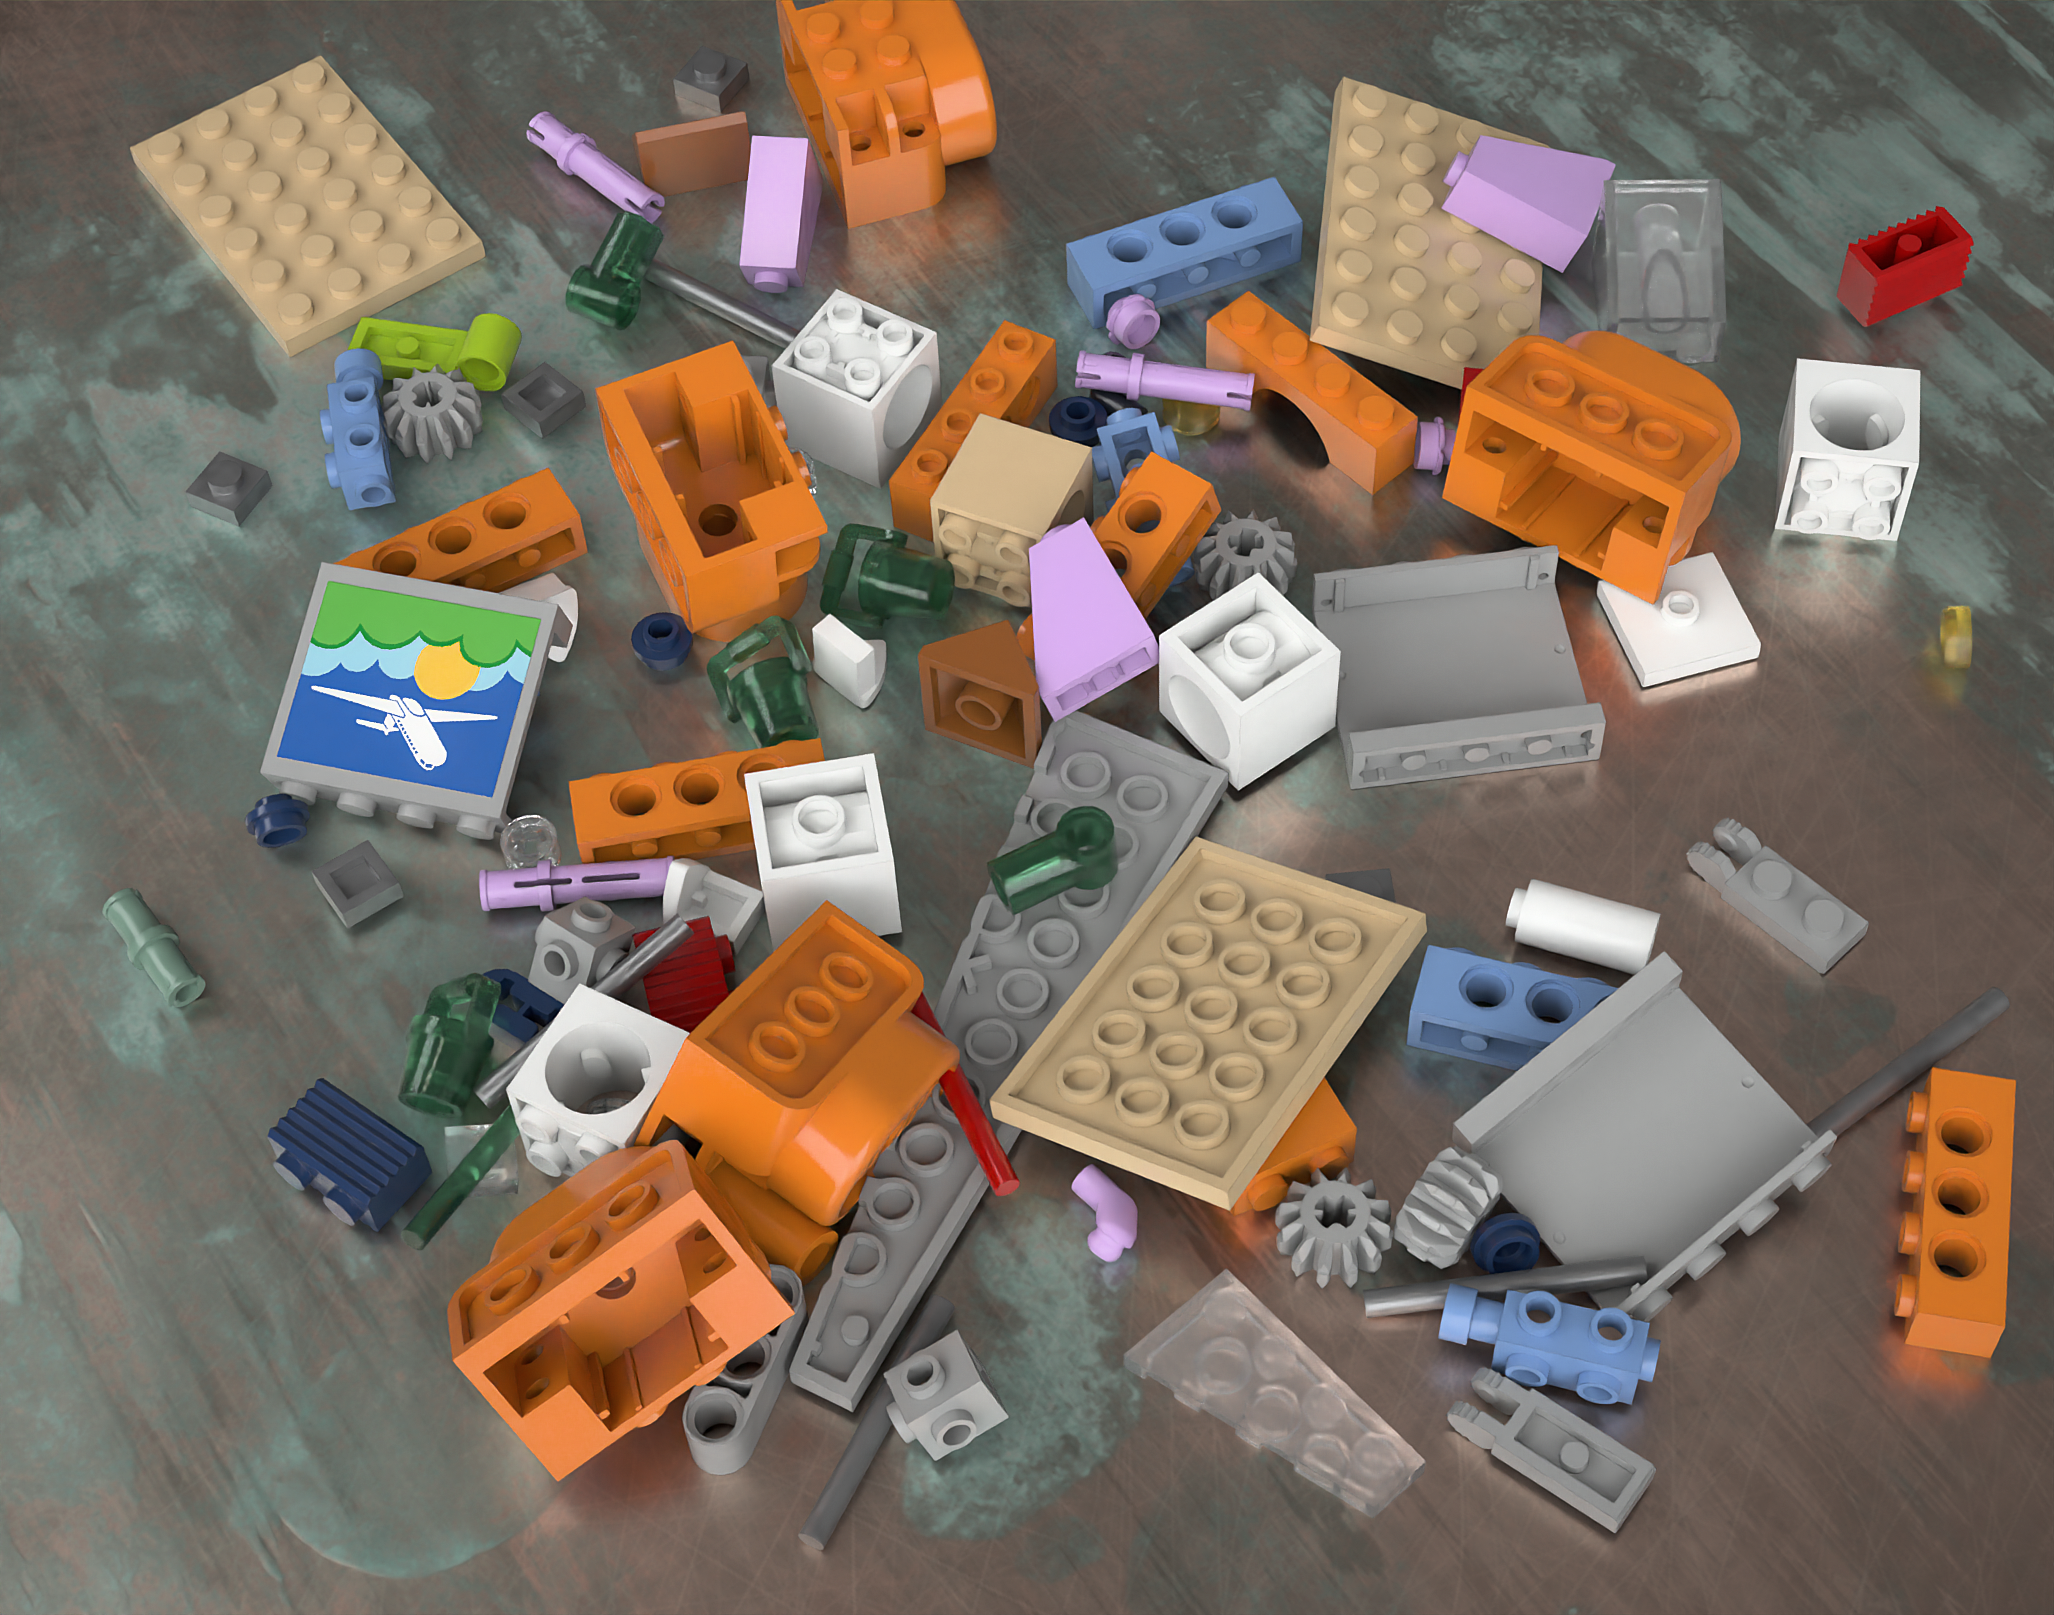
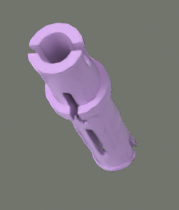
M548 111L540 112L530 121L529 126L536 129L541 135H538L533 130H527V139L555 158L557 166L567 175L572 176L574 174L582 178L635 218L641 225H650L661 215L662 211L650 202L663 207L665 204L664 197L598 150L596 142L586 133L581 132V135L575 133Z
M1080 350L1075 388L1126 393L1127 400L1139 401L1141 395L1250 411L1255 373L1245 374L1146 361L1145 354L1133 353L1131 359L1086 353V351Z
M667 856V858L607 861L553 866L552 860L538 861L536 868L497 871L480 870L479 889L482 910L490 911L497 908L540 905V909L543 912L556 910V904L573 903L585 896L594 901L664 896L669 867L675 858L674 856Z

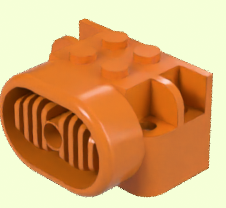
M776 0L786 85L848 229L936 205L944 198L946 193L945 166L986 156L993 151L997 141V120L988 75L979 49L955 0H824L825 3L800 10H796L792 0Z
M1601 330L1581 332L1569 337L1562 343L1545 336H1523L1514 340L1467 385L1442 498L1538 547L1557 545L1559 558L1653 605L1659 599L1668 566L1677 564L1689 552L1697 528L1708 517L1712 509L1719 483L1736 463L1741 445L1740 426L1728 398L1708 377L1628 337Z
M729 341L595 388L605 446L612 469L635 517L639 543L671 612L683 618L691 633L722 642H740L756 639L772 633L786 624L797 613L805 599L808 587L807 571L811 570L819 560L821 551L819 536L828 533V529L808 488L812 483L806 462L799 451L790 453L785 443L788 440V433L783 417L776 405L767 408L734 341Z
M826 900L685 1038L633 1146H652L674 1124L702 1144L695 1161L707 1176L724 1160L764 1190L770 1188L818 1224L830 1226L841 1220L858 1202L867 1176L875 1178L873 1170L879 1155L892 1144L895 1138L914 1119L916 1113L927 1102L928 1098L932 1097V1091L936 1084H939L940 1077L948 1069L952 1071L957 1069L960 1061V1051L955 1043L911 1013L924 988V977L918 966L907 956ZM942 1088L940 1090V1097L943 1094Z
M669 1140L657 1146H635L610 1152L587 1165L525 1209L500 1234L491 1253L489 1264L472 1275L458 1288L449 1301L447 1308L452 1361L557 1481L570 1474L634 1427L641 1428L653 1423L664 1413L671 1401L692 1386H701L715 1379L723 1371L730 1359L795 1314L793 1306L772 1282L769 1263L764 1253L748 1235L742 1218L678 1140Z

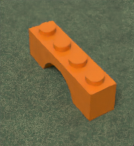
M1250 291L1245 292L1207 320L1206 368L1245 374L1255 373L1252 395L1259 389L1264 388L1276 391L1292 401L1316 428L1324 443L1330 463L1370 494H1375L1414 463L1418 416L1324 346L1310 341L1309 335Z

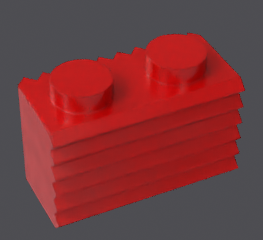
M1936 206L1935 211L1926 210L1925 215L1917 214L1916 219L1907 218L1906 224L1898 222L1896 228L1888 226L1887 232L1878 230L1877 236L1869 234L1867 240L1859 238L1858 244L1849 243L1836 297L1857 321L1865 327L1963 286L1961 280L1965 278L1963 271L1967 270L1966 263L1970 261L1968 255L1972 253L1970 247L1974 245L1972 236L1944 207Z
M709 916L685 921L694 934L642 978L651 1016L689 1033L703 1022L735 990L728 991L724 977L726 974L736 972L728 936L725 934L714 937ZM661 927L634 933L632 937L635 949Z

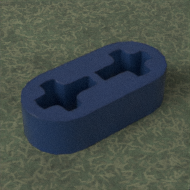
M493 969L483 973L474 981L469 992V1001L477 1025L483 1031L516 1051L539 1032L538 1026L535 1023L542 1027L547 1026L556 1018L564 1006L560 1001L529 983L527 978L509 969ZM511 995L517 1012L500 1003L491 1010L488 1001L493 997L503 1001Z

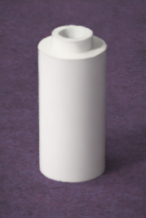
M1532 878L1527 890L1515 888L1506 918V926L1517 928L1515 942L1635 975L1648 965L1661 913Z

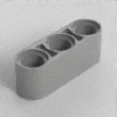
M769 1265L771 1280L793 1306L795 1314L730 1359L723 1371L715 1379L701 1386L694 1385L685 1404L682 1420L692 1458L699 1468L709 1474L726 1475L734 1473L745 1466L752 1456L789 1374L790 1366L809 1322L801 1280L794 1271L783 1265ZM756 1362L762 1365L752 1375L737 1376L732 1374L733 1370L742 1363ZM726 1423L734 1426L733 1430L722 1438L711 1439L702 1436L709 1427L715 1424Z

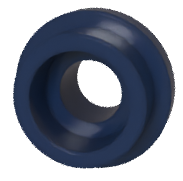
M1084 396L1069 397L1061 400L1052 408L1049 414V428L1053 436L1088 447H1094L1099 443L1097 428L1107 426V412L1098 401Z
M660 612L651 614L638 622L633 629L631 642L635 655L648 667L654 670L667 671L680 666L686 660L693 646V634L689 631L681 616L674 613Z
M274 794L257 801L254 806L255 809L245 817L247 831L255 835L257 844L262 847L274 848L292 844L302 839L307 834L306 822L310 818V813L305 802L292 799V796L288 794Z
M1505 1213L1497 1215L1484 1222L1476 1230L1470 1243L1471 1254L1476 1264L1490 1274L1532 1269L1539 1258L1540 1234L1534 1222L1523 1214Z

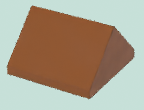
M745 111L635 132L631 136L642 182L655 192L660 193L663 197L748 180L751 146Z
M1009 620L923 645L918 654L925 730L1034 769V763L1042 746L1039 685Z

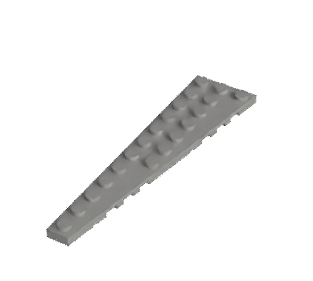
M1077 710L1056 722L1053 719L1034 763V774L1026 794L1021 795L1014 813L1012 829L1005 845H1001L994 862V873L984 897L979 899L970 922L971 929L969 935L962 941L934 1010V1015L946 1038L955 1043L959 1048V1064L1006 1156L1022 1129L993 1118L989 1099L1195 837H1198L1228 787L1227 771ZM936 1084L932 1091V1097H929L927 1102L918 1110L914 1119L895 1138L892 1144L879 1155L873 1170L875 1178L867 1176L859 1196V1207L848 1235L844 1236L841 1240L832 1263L830 1279L821 1289L789 1369L792 1383L851 1412L856 1408L990 1184L944 1092L940 1097V1084Z

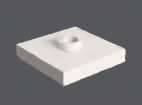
M1713 552L1683 559L1673 566H1668L1659 599L1653 605L1605 580L1598 582L1597 596L1642 687L1759 657L1761 642Z

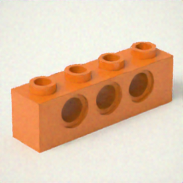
M1006 320L1002 322L890 478L889 487L894 527L934 543L930 500L977 417L981 413L1029 428L1058 387L1056 339Z
M1152 451L1140 468L1135 467L1126 475L1119 490V498L1107 515L1098 517L1090 527L1114 569L1126 570L1120 579L1145 620L1221 512V507L1211 483ZM1151 520L1160 521L1158 526L1150 532H1135L1144 522ZM1031 614L1020 626L1016 638L1036 678L1033 616Z
M548 467L528 477L520 478L512 484L479 499L464 503L458 508L421 525L410 527L404 532L365 550L354 552L347 558L333 564L499 593L588 553L580 514Z
M821 738L805 741L788 740L776 746L741 752L725 751L707 758L678 763L662 762L649 768L614 774L598 773L589 778L568 781L577 845L582 864L667 858V856H674L675 860L680 858L698 860L755 850L744 774L825 761Z
M1932 1067L1923 1092H1911L1907 1109L1906 1131L1917 1133L1916 1151L1909 1150L1907 1152L1903 1170L1902 1190L1903 1192L1914 1193L1912 1212L1904 1211L1898 1241L1899 1253L1910 1254L1909 1274L1901 1273L1899 1275L1894 1303L1895 1315L1906 1317L1904 1344L1991 1358L2005 1329L2016 1080ZM1946 1144L1958 1145L1965 1149L1968 1154L1955 1152ZM1941 1204L1955 1205L1962 1209L1966 1215L1954 1214L1946 1210ZM1937 1265L1951 1266L1957 1269L1963 1277L1949 1276L1942 1272Z

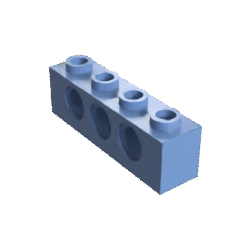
M1268 178L1067 243V284L1093 329L1106 326L1110 308L1123 297L1141 294L1144 298L1152 300L1155 309L1301 262L1303 220L1276 178Z
M1428 945L1410 1010L1406 1045L1518 1071L1618 988L1609 986L1595 978L1583 977L1577 979L1546 972L1530 963L1516 962L1511 964L1480 957L1464 948L1451 947L1445 949ZM1473 1002H1489L1495 1007L1483 1008L1475 1005ZM1538 1017H1554L1561 1022L1548 1023Z

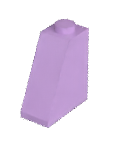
M1480 135L1468 155L1458 151L1450 164L1442 182L1451 186L1442 209L1563 273L1589 234L1616 164L1602 158Z
M752 136L739 266L747 283L754 285L760 291L782 293L787 291L788 286L804 287L823 187V177L808 138Z
M1084 517L1071 525L1064 524L1051 529L1042 537L1038 544L1029 548L1036 681L1039 685V694L1054 722L1157 665L1159 663V646L1154 634Z

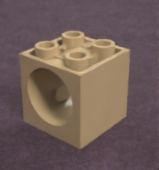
M980 413L930 500L937 578L946 580L959 588H971L1002 598L1014 606L1032 608L1029 548L1038 544L1047 532L1057 526L1071 525L1083 517L1089 527L1094 522L1092 447Z

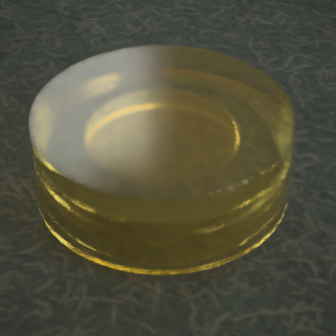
M1162 398L1164 422L1167 426L1171 425L1172 430L1180 434L1198 435L1211 430L1220 419L1221 406Z
M1946 606L1941 612L1942 664L1946 666V669L1970 668L1972 625L1969 606Z

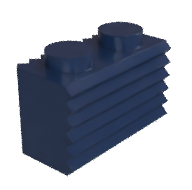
M324 1078L317 1079L314 1088H309L305 1097L299 1098L296 1106L289 1108L286 1117L280 1118L277 1126L270 1128L267 1135L277 1157L273 1162V1166L288 1183L299 1190H304L310 1184L324 1195L323 1201L326 1206L343 1222L353 1226L360 1219L376 1232L388 1222L433 1173L422 1145Z

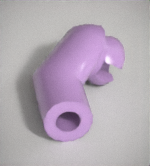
M1090 1164L1077 1175L1073 1181L1072 1190L1096 1211L1095 1222L1097 1228L1088 1235V1247L1101 1259L1113 1262L1120 1258L1124 1248H1132L1137 1239V1207L1127 1193L1096 1165Z

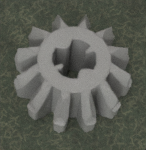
M437 363L430 372L421 373L413 367L410 379L393 378L392 392L383 395L382 409L385 417L383 424L387 437L391 438L393 445H398L405 458L420 454L428 464L435 455L444 454L452 461L455 448L472 449L473 435L482 432L483 418L480 410L482 405L479 393L474 388L473 383L467 382L466 378L463 377L460 369L445 374V371Z
M1253 509L1247 518L1238 519L1228 510L1223 524L1213 522L1194 549V564H1196V580L1199 584V590L1210 591V597L1214 601L1259 572L1284 596L1287 592L1288 584L1293 583V577L1296 576L1297 559L1294 556L1295 543L1292 539V533L1281 531L1277 517L1261 522L1258 521V517Z
M1456 1146L1440 1151L1435 1160L1429 1162L1425 1172L1416 1180L1414 1188L1406 1197L1403 1208L1396 1216L1394 1238L1405 1245L1409 1253L1423 1262L1429 1261L1440 1269L1458 1263L1463 1253L1467 1252L1470 1248L1471 1239L1476 1230L1492 1215L1491 1212L1499 1201L1500 1193L1503 1190V1176L1490 1168V1163L1473 1152L1469 1154Z
M1345 1167L1338 1174L1337 1181H1328L1318 1168L1311 1174L1310 1186L1293 1181L1292 1185L1288 1188L1287 1203H1280V1206L1277 1207L1275 1224L1281 1230L1277 1234V1248L1280 1251V1255L1292 1256L1291 1269L1295 1272L1296 1277L1314 1269L1317 1271V1283L1322 1289L1330 1281L1331 1275L1339 1274L1350 1288L1357 1282L1358 1269L1375 1275L1381 1266V1253L1387 1252L1391 1248L1393 1230L1387 1225L1391 1220V1208L1388 1200L1375 1199L1376 1186H1374L1372 1179L1354 1186L1351 1184V1174L1347 1167Z

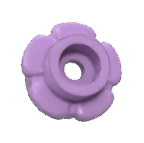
M1133 294L1119 299L1112 305L1106 324L1107 329L1110 331L1108 337L1114 344L1122 343L1129 349H1138L1148 344L1154 338L1160 326V316L1155 311L1152 300L1144 298L1141 294Z
M1435 417L1434 422L1417 423L1414 468L1432 470V475L1440 473L1443 465L1450 464L1456 437L1454 429H1445L1444 421L1441 417Z

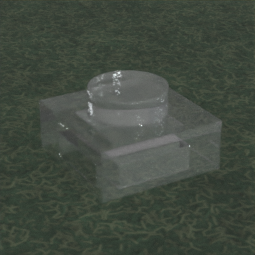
M513 1123L445 1127L444 1148L449 1199L518 1194L519 1175Z

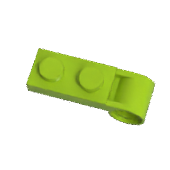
M484 313L476 316L472 321L469 331L361 317L347 350L360 348L376 353L381 360L383 379L393 380V378L410 379L413 367L421 373H427L438 363L442 370L445 371V374L460 369L467 382L473 383L474 388L477 390L497 391L505 385L522 341V333L514 322L504 316L493 313Z

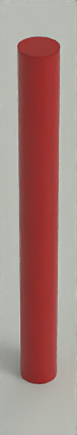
M922 991L911 1013L945 1036ZM958 1064L955 1071L948 1069L938 1082L995 1195H1008L1019 1187L1020 1181L962 1067Z

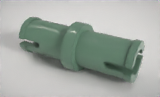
M126 888L113 894L103 905L102 913L129 947L127 955L134 967L139 970H146L164 995L165 1001L169 1006L173 1005L175 1008H179L197 999L204 991L205 980L201 975H198L178 948L180 940L173 928L159 922L137 889L134 891L133 888Z

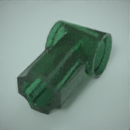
M632 212L617 213L591 265H581L572 275L565 296L568 311L616 330H625L632 323L639 309L641 301L639 285L665 237L660 228Z
M1095 806L1072 808L1062 815L1055 831L987 862L988 874L1007 912L1010 911L1014 916L1073 887L1083 890H1094L1104 887L1111 882L1118 872L1119 864L1115 827L1112 818L1104 810ZM1085 846H1096L1090 850H1079Z

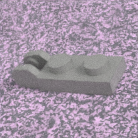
M1729 817L1723 818L1712 831L1716 839L1715 842L1719 844V847L1724 852H1728L1730 857L1743 866L1740 870L1736 872L1729 857L1720 850L1717 851L1708 842H1697L1686 853L1688 856L1686 859L1689 861L1693 871H1696L1698 876H1702L1707 883L1721 892V898L1820 974H1825L1866 934L1869 925L1868 921L1768 846L1762 848L1755 833L1747 827L1741 826L1740 822H1736L1734 819L1731 820Z
M1486 1367L1484 1369L1480 1368L1470 1381L1472 1383L1471 1387L1475 1390L1474 1392L1484 1399L1486 1403H1491L1494 1408L1504 1414L1512 1415L1506 1425H1503L1482 1410L1479 1411L1475 1406H1471L1468 1402L1456 1401L1446 1414L1450 1426H1453L1455 1431L1461 1433L1462 1436H1466L1469 1441L1480 1448L1492 1449V1455L1616 1534L1653 1480L1656 1472L1654 1464L1532 1388L1530 1391H1527L1507 1377H1502L1499 1372L1497 1373Z

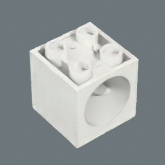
M838 289L835 290L771 366L777 407L783 417L788 433V440L785 441L787 447L879 489L902 463L942 407L937 332Z
M1797 358L1779 434L1775 529L1799 531L1806 534L1821 533L1860 537L1866 540L1897 541L1919 465L1920 370Z
M1258 572L1159 635V711L1214 767L1227 771L1228 781L1239 791L1335 727L1341 651Z
M874 753L744 774L773 952L826 900L877 936L902 932L894 859Z
M579 983L506 1089L516 1119L515 1122L526 1150L527 1159L536 1168L548 1175L559 1177L564 1173L572 1177L593 1161L610 1152L634 1147L633 1145L682 1044L690 1033ZM610 1091L638 1093L631 1102L608 1113L583 1114L576 1112L586 1101L602 1093ZM673 1124L652 1146H657L669 1140H678L684 1146L690 1136Z

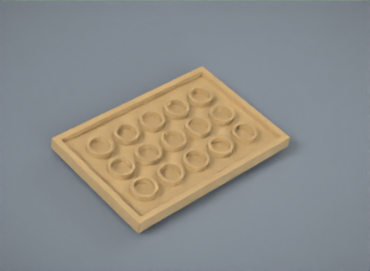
M321 55L130 147L137 167L289 357L357 324L361 317H370L486 257L482 240Z
M1343 76L1334 95L1310 341L1462 389L1464 367L1485 369L1514 340L1528 335L1539 336L1543 262L1443 210L1442 206L1451 186L1442 181L1458 151L1468 155L1480 135L1549 148V146Z
M1195 837L989 1099L993 1118L1224 1209L1231 1210L1426 934V913Z

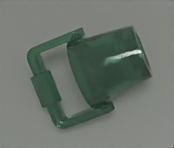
M849 523L841 529L835 550H831L821 584L824 588L819 607L825 615L831 614L840 622L875 629H882L885 619L889 620L892 617L939 620L948 611L955 588L954 568L948 560L906 548L909 536L902 532ZM857 539L875 541L866 552L858 579V599L863 612L838 608L854 561L853 553Z
M772 615L760 624L755 623L728 642L726 648L709 660L706 669L725 716L734 724L742 720L758 748L776 746L788 740L805 741L818 737L819 728L807 690L806 674L812 671V664L793 622L777 615ZM780 635L789 657L768 658L754 663L740 671L731 681L729 680L727 675L729 669L738 663H743L767 646L772 639Z
M471 973L452 979L432 990L423 1015H416L411 1019L405 1037L407 1049L398 1092V1100L402 1104L415 1111L439 1118L454 1119L463 1116L483 1067L490 1062L495 1045L494 1039L488 1033L502 989L499 982L479 973ZM470 1001L465 1021L450 1018L454 1004L459 1005Z

